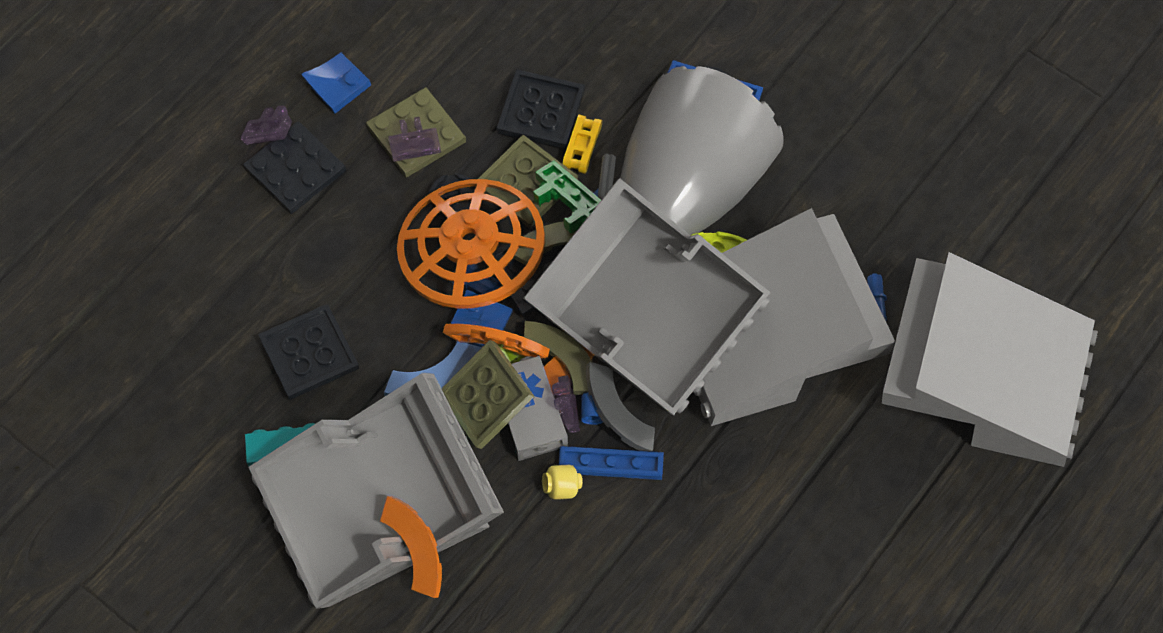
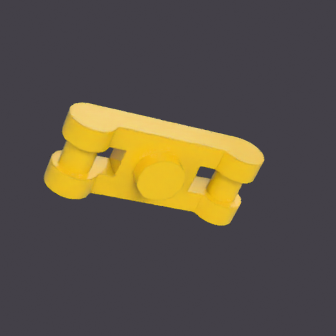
M578 115L562 164L568 169H578V172L586 174L598 134L602 127V120L596 118L590 120L586 119L584 115ZM574 154L582 156L581 160L574 159Z

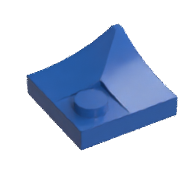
M339 53L328 62L301 74L307 84L334 114L371 86L370 80L342 53Z
M466 290L464 296H476L479 294ZM498 302L483 307L457 309L451 324L478 325L504 331L513 309ZM468 343L479 347H483L485 345L479 343Z

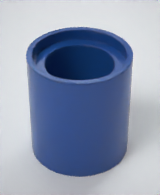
M589 392L584 393L581 396V421L590 425L603 423L596 412L597 407L592 395L590 396Z

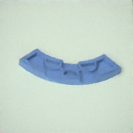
M457 341L451 353L443 361L431 368L417 372L393 370L384 394L387 396L421 373L434 374L442 389L482 347Z

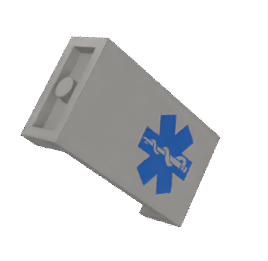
M528 356L522 358L519 362L513 363L512 366L534 395L508 422L515 443L518 461L558 450L560 446L568 447V436L540 356Z

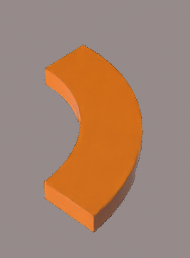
M445 324L443 330L444 334L460 343L486 344L489 340H492L497 344H503V349L524 357L540 356V358H546L550 351L549 348L525 337L484 326Z
M387 496L380 522L393 528L402 537L409 549L413 562V584L411 590L438 598L442 580V565L439 563L436 548L438 545L429 526H426L419 517L416 510L398 498Z

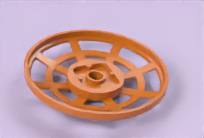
M487 179L463 180L433 191L419 201L410 211L402 224L398 236V261L403 275L410 286L429 301L457 309L483 307L499 302L514 294L533 276L544 253L545 232L539 211L521 191L499 181ZM476 186L474 193L457 195L447 200L440 197L456 189ZM487 187L498 188L510 192L521 200L508 205L497 197L485 194ZM472 200L470 208L455 212L450 206L459 201ZM482 200L494 203L501 209L489 215L481 211L480 206ZM430 202L436 206L426 216L420 229L407 230L414 217L423 207ZM529 208L535 221L536 240L521 236L520 222L516 212ZM440 211L447 217L441 228H428L432 219ZM509 216L513 226V234L499 232L496 222ZM468 233L475 234V237L471 240L463 239ZM418 238V250L423 263L412 272L405 258L404 240ZM425 238H439L441 248L429 256L425 247ZM499 242L511 244L506 254L497 261L492 254ZM519 246L534 249L527 265L511 280L503 268L513 259ZM446 256L451 261L457 263L456 272L444 270L436 263ZM484 261L489 267L479 272L466 274L467 265ZM430 269L439 277L454 281L453 294L451 296L434 291L422 284L419 279ZM495 275L503 285L485 294L463 297L464 282L479 281Z

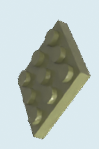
M426 87L366 122L369 131L406 178L466 143L465 135Z
M522 135L478 179L499 181L516 188L532 201L542 217L559 198L556 200L552 198L550 202L541 204V207L534 202L533 191L539 188L541 184L536 179L535 172L555 160L577 180L578 175L526 136ZM487 187L485 194L497 197L508 205L521 200L510 192L498 188ZM529 208L516 212L518 220L529 229L535 224Z
M489 340L442 388L457 421L475 447L482 449L534 397L497 343Z

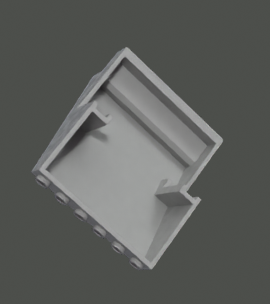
M619 178L523 299L663 409L674 415L676 412L680 414L689 403L687 398L692 392L697 393L705 383L703 378L708 371L713 373L720 365L721 360L719 357L723 352L726 351L728 353L737 343L735 337L740 331L745 332L754 321L751 319L753 314L757 310L761 312L770 301L767 297L771 292L699 234L689 235Z
M811 208L722 253L771 292L767 297L770 301L761 312L757 310L753 314L751 319L754 321L745 332L740 331L735 337L737 340L735 346L730 352H723L719 357L721 360L720 365L713 373L708 371L703 378L705 381L704 385L694 394L699 396L703 416L708 418L711 426L796 401L806 378L890 354L895 340L834 214L816 218Z
M950 252L948 253L946 264L916 258L883 390L882 404L975 424L971 446L1064 467L1066 458L1072 459L1075 444L1070 443L1071 435L1076 436L1079 420H1075L1076 412L1081 413L1084 398L1079 396L1081 389L1086 390L1089 375H1085L1084 371L1085 367L1090 368L1093 353L1089 352L1090 345L1095 346L1098 331L1093 330L1095 320Z
M432 373L419 374L349 420L319 421L249 466L252 480L263 496V503L274 519L275 529L281 534L286 544V552L292 557L297 568V575L304 582L308 591V598L315 605L316 609L330 607L413 565L411 554L402 537L393 528L380 522L387 496H393L402 500L418 512L419 517L426 526H429L435 537L438 553L489 528L488 522L504 513L435 375Z

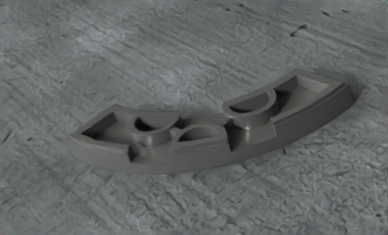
M589 362L586 365L588 392L590 396L592 395L597 407L596 412L608 428L611 427L621 437V440L639 451L652 452L655 428L638 420L623 405L615 389L613 369Z

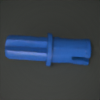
M872 274L867 278L868 286L885 321H887L885 312L887 296L884 294L882 276Z

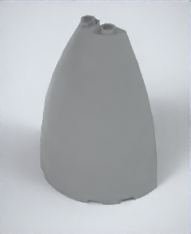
M685 66L671 69L669 73L663 74L652 89L628 143L620 179L689 235L699 233L715 223L738 204L767 171L783 148L782 128L775 123L773 119L775 114L765 101H758L752 95L753 90L739 80L706 67L697 66L696 69H687Z

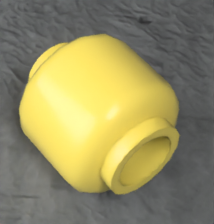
M553 465L548 468L546 473H543V491L555 500L574 498L578 489L582 488V476L580 473H577L572 465Z

